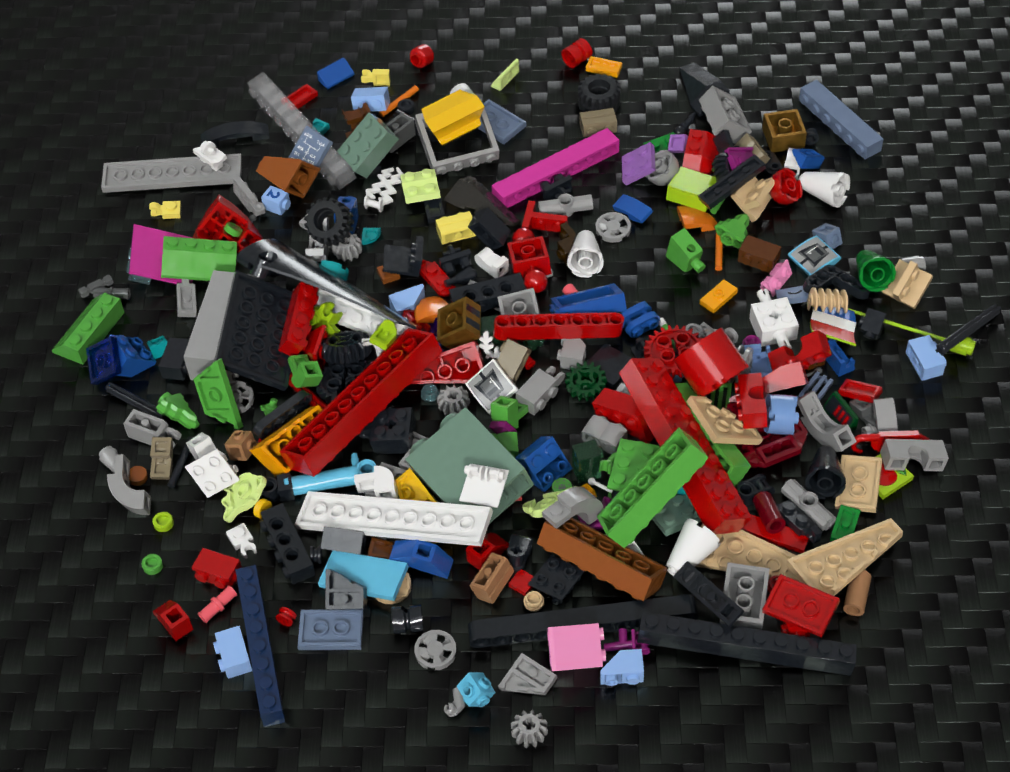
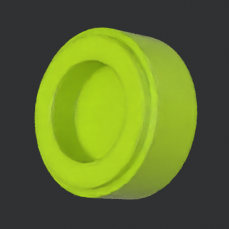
M159 512L153 517L152 522L158 532H167L174 525L172 515L168 512Z

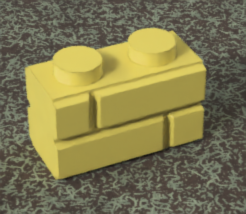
M470 211L459 212L448 217L443 216L435 220L437 234L442 245L476 236L468 228L472 220Z

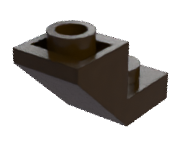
M565 222L560 225L559 237L561 241L557 242L556 253L558 258L567 265V258L576 239V233Z

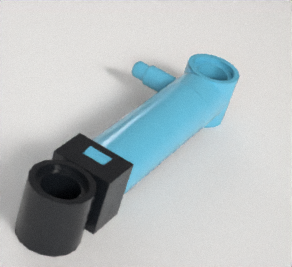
M352 453V466L321 471L314 477L307 474L291 476V473L277 475V480L273 477H265L267 483L260 497L261 499L265 498L271 501L273 504L279 498L281 502L295 500L296 495L307 494L308 491L319 492L355 485L354 475L372 473L376 464L369 459L359 462L357 453Z

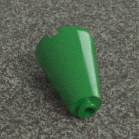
M862 250L857 254L856 263L861 285L871 292H879L888 288V285L894 281L896 275L895 266L892 261L870 250Z

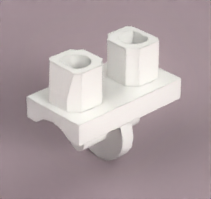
M205 140L200 147L193 149V153L201 161L208 163L215 171L222 168L223 161L227 159L226 155L218 150L211 141L207 142Z

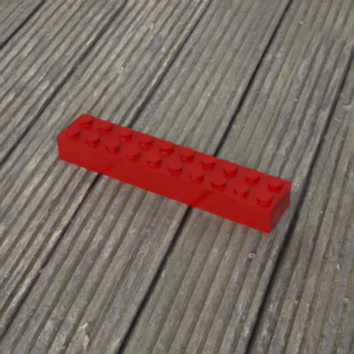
M408 328L386 351L378 356L279 451L289 469L313 477L319 474L355 436L361 433V430L367 424L372 422L442 352L434 333Z
M631 358L619 372V375L659 446L661 447L680 427L698 442L709 457L705 464L692 475L689 482L682 486L702 523L714 534L739 532L752 519V516L702 432L700 425L691 413L682 394L676 387L673 378L665 368L664 363L660 358Z

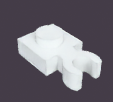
M244 523L226 531V535L235 550H241L243 558H248L247 550H252L254 554L257 553L256 546L252 543L254 541L253 536Z

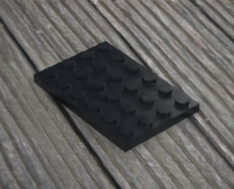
M236 270L233 275L214 362L222 358L225 370L285 391L288 388L291 373L288 363L289 355L278 351L292 291Z

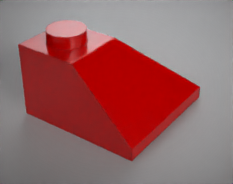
M326 325L311 331L306 337V340H308L306 349L300 351L303 355H308L309 361H318L321 371H323L322 367L326 364L322 356L323 346H321L323 339L328 337Z

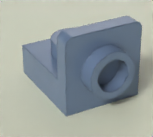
M824 223L812 230L813 237L817 235L831 249L843 243L839 227Z

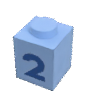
M271 185L261 196L265 210L281 216L285 210L289 209L291 204L289 193Z

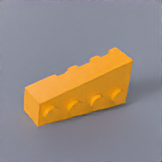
M319 405L305 409L249 451L275 477L279 474L289 473L291 469H289L279 451L323 409Z

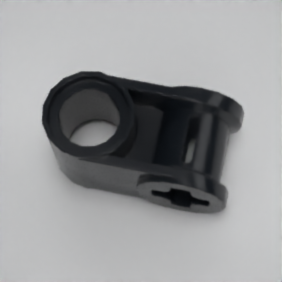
M758 474L737 485L738 494L746 507L753 504L754 496L760 492L767 491L771 495L775 493L774 487L768 484L764 474Z
M518 534L511 535L507 554L509 556L508 561L513 567L514 572L525 568L526 561L532 550L533 537Z

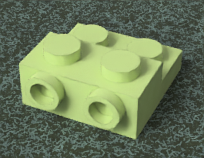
M423 169L419 172H406L400 175L406 204L441 198L435 169Z

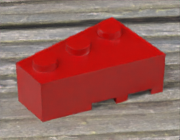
M604 388L592 402L597 416H604L609 422L622 424L627 429L628 434L649 444L654 438L631 395Z

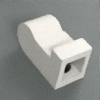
M789 148L784 168L796 170L797 173L794 177L798 180L800 167L792 152L795 148Z
M485 247L474 256L478 266L494 278L503 277L509 272V259L505 256L500 257L488 247Z

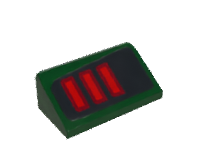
M834 391L824 404V411L835 423L840 425L848 424L851 431L856 430L859 417L837 391Z

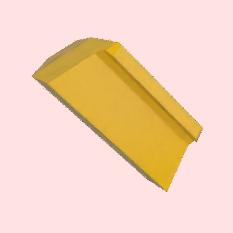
M460 89L421 110L428 127L439 143L445 145L480 127V117L485 106L477 95Z

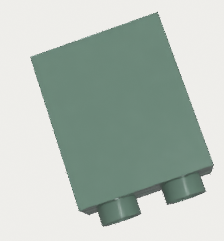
M466 407L459 413L454 412L447 415L442 420L440 429L429 439L423 438L418 440L411 447L410 455L405 458L417 477L441 503L483 506L459 501L467 474L464 473L466 465L476 464L509 470L498 508L491 507L493 514L490 523L534 485L526 469Z

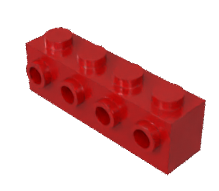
M300 282L292 292L278 351L291 356L298 355L301 350L304 351L308 344L306 337L312 328L310 321L315 315L313 308L319 298L317 287Z

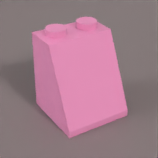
M599 623L547 628L550 671L603 667V662H606L605 649H601L604 631L603 627L599 628Z

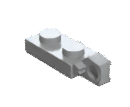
M240 176L235 177L233 180V192L249 212H253L256 217L265 214V207L263 203L258 202L256 194L251 192L247 183Z
M182 279L181 283L176 284L177 316L196 317L195 284L189 283V279Z

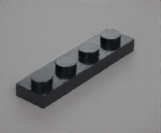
M754 154L698 196L699 200L711 210L765 170L766 164Z

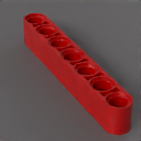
M616 312L499 315L494 321L493 336L498 340L616 338L622 334L624 317Z

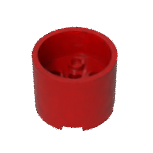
M719 328L673 360L696 395L703 397L709 395L749 367L723 328Z

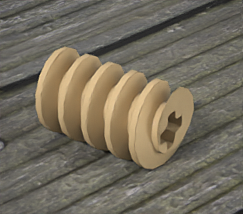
M812 287L807 298V309L809 311L811 306H813L814 311H817L818 307L821 306L822 312L825 311L826 307H828L829 312H832L833 308L836 307L837 313L840 312L841 308H843L844 313H847V292L844 289L840 293L838 289H834L832 292L829 288L824 292L823 288H819L817 291L815 287Z

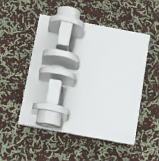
M218 449L185 466L207 498L240 480L236 475L239 471L236 465H229Z
M476 464L466 465L464 473L467 474L459 501L498 508L509 470Z

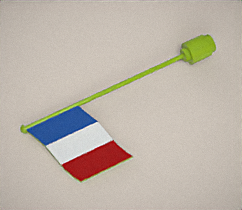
M812 306L811 332L818 330L826 334L827 338L856 346L854 339L855 314L865 316L866 313L848 308L847 313H844L843 308L837 313L836 307L833 308L832 312H829L828 307L822 312L821 306L818 307L817 311H814ZM889 320L885 321L886 324L896 326L925 336L930 335L931 338H935L941 341L946 339L944 337L931 334L922 330H918L912 327H908L899 323H895ZM967 337L949 351L964 356H971L976 341L972 340L971 337Z

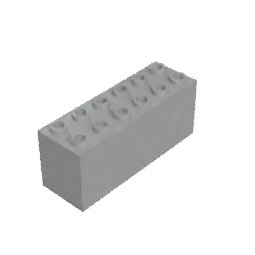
M213 270L184 354L190 380H193L214 363L235 272ZM226 370L229 382L235 381L236 377H239L238 374Z

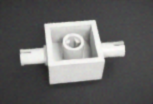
M762 289L759 290L757 297L760 302L751 304L749 319L756 336L761 341V347L778 344L779 348L786 346L792 349L789 341L797 339L799 324L788 298L771 300L767 289H764L765 294Z

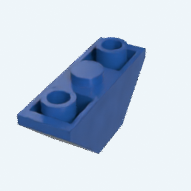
M408 539L395 541L389 560L406 562L411 568L448 579L454 560L436 544Z

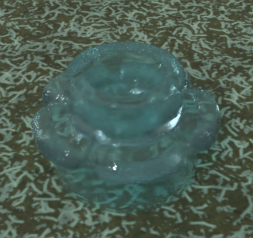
M427 384L422 388L421 398L424 401L433 402L437 399L439 390H437L435 385Z

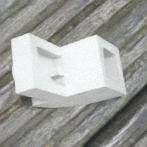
M202 432L186 442L195 460L216 449L210 436ZM219 451L225 458V460L228 461L226 455L223 452Z
M374 466V472L354 475V482L358 493L374 491L376 497L398 499L396 482L388 468Z

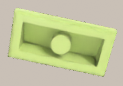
M516 58L492 83V88L501 91L519 73V59Z

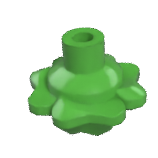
M271 398L270 403L260 406L265 416L279 407L277 405L278 400Z

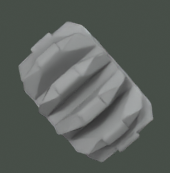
M349 232L351 236L349 238L346 237L344 243L339 242L337 246L332 244V252L338 260L342 259L345 262L349 259L352 261L353 258H358L359 254L362 253V241L358 238L357 234L352 235Z
M455 384L451 388L446 385L445 390H440L437 397L438 408L440 411H443L445 416L454 412L459 413L465 407L468 409L467 406L470 404V398L467 390H464L462 386L456 388Z
M532 709L530 714H527L523 710L522 716L516 715L514 717L515 721L511 723V735L513 738H516L518 745L524 742V747L527 748L529 744H532L536 748L537 741L543 743L544 736L548 734V729L546 728L547 721L543 719L541 713L535 715Z

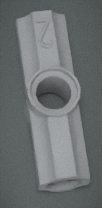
M561 194L558 199L538 201L540 213L559 214L570 217L574 212L592 210L593 199L591 194L574 197L570 194Z
M795 479L788 480L781 488V492L809 516L822 531H827L835 523L836 517L818 501V496L813 492L807 491Z

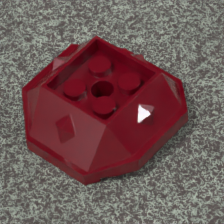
M763 392L764 399H765L767 393ZM736 401L727 404L726 409L737 415L735 419L738 420V409H741V407L737 408ZM799 419L798 424H794L793 435L769 434L764 432L763 427L756 428L763 438L760 445H735L750 463V468H766L801 454L808 431Z

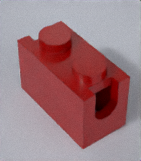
M202 548L192 566V570L196 571L194 576L198 581L214 584L220 589L227 588L228 585L233 588L237 582L235 569L242 568L239 559L206 548Z

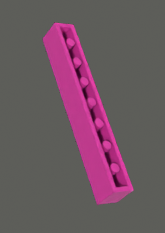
M608 128L599 131L560 152L492 185V198L505 210L541 192L540 184L542 182L548 181L552 184L554 183L555 176L560 173L565 177L568 175L573 176L618 153L619 139Z

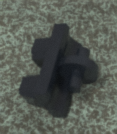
M560 173L555 176L554 183L542 182L540 190L543 193V201L558 199L561 194L571 193L572 177L570 175L565 177Z
M452 244L447 245L448 251L442 252L443 257L439 258L438 264L447 276L456 273L454 265L460 264L462 270L472 266L470 259L471 251L470 249L461 251L460 247L454 249Z

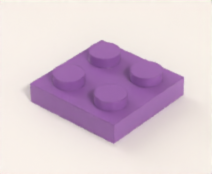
M651 142L622 156V182L626 186L655 171V149Z

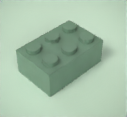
M369 112L337 150V153L355 173L367 179L399 138L380 118Z

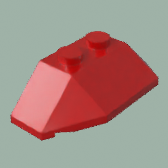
M690 129L682 167L707 175L713 172L711 170L713 159L719 154L713 138L716 136L709 131Z

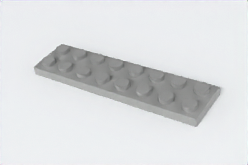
M241 153L226 154L227 159L223 161V167L217 171L213 170L208 163L201 161L198 156L104 163L101 189L103 193L233 184L235 177L240 176L241 178L242 176Z

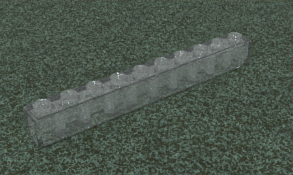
M264 72L247 82L250 88L248 92L252 98H257L258 104L262 108H266L267 114L270 117H274L276 124L279 127H283L284 133L287 136H291L295 145L306 125L317 131ZM331 146L319 166L321 168L320 173L323 176L327 175L329 183L332 186L336 185L340 190L356 179L352 167Z

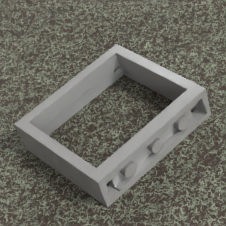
M485 108L481 114V120L491 148L436 161L425 129L428 125L424 120L423 113L415 115V124L430 169H435L436 175L441 173L443 175L453 170L459 171L469 166L475 167L485 162L491 163L493 160L499 159L500 150Z

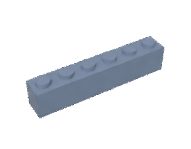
M818 80L801 87L799 101L831 128L835 134L841 137L846 144L851 146L857 154L867 159L881 151L883 138Z

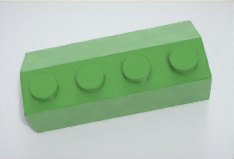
M164 236L161 278L210 281L213 270L235 272L237 242Z
M107 293L95 297L55 345L52 353L83 365L125 313L120 298Z

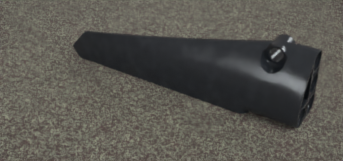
M263 239L254 242L241 250L237 256V262L249 269L250 274L259 279L265 280L267 276L277 277L281 274L332 293L392 322L406 325L413 329L416 328V325L324 268L319 263L301 255L278 239Z

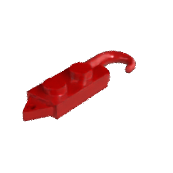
M422 259L420 275L439 296H449V289L457 287L455 285L445 287L444 280L450 279L435 261L429 262Z
M918 430L880 431L879 433L855 436L857 442L851 445V449L856 453H863V450L858 449L856 445L859 442L870 441L872 448L880 452L885 439H930L919 434Z

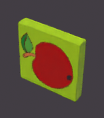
M882 461L878 495L885 499L912 481L914 475L906 468L904 471L885 470Z

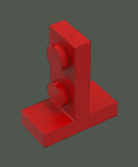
M528 200L522 228L560 232V225L565 222L568 223V216L536 212L535 201Z

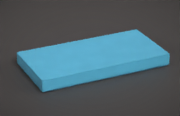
M332 550L318 585L321 588H325L326 569H332L366 587L367 596L395 601L409 566L406 562Z

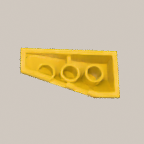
M411 468L407 469L395 480L399 499L438 502Z

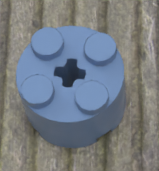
M766 395L768 427H763L764 432L780 435L794 434V424L799 422V413L795 412L798 401L797 396Z

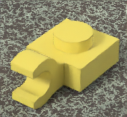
M364 69L362 70L361 82H373L374 86H390L389 69H373L372 72Z
M163 201V205L156 202L149 204L151 216L162 215L163 219L181 218V201Z

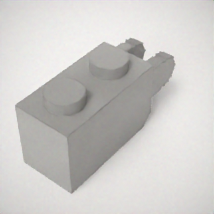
M135 409L132 410L123 423L129 438L151 445L152 437H172V439L179 440L182 436L179 431L170 428L163 419Z

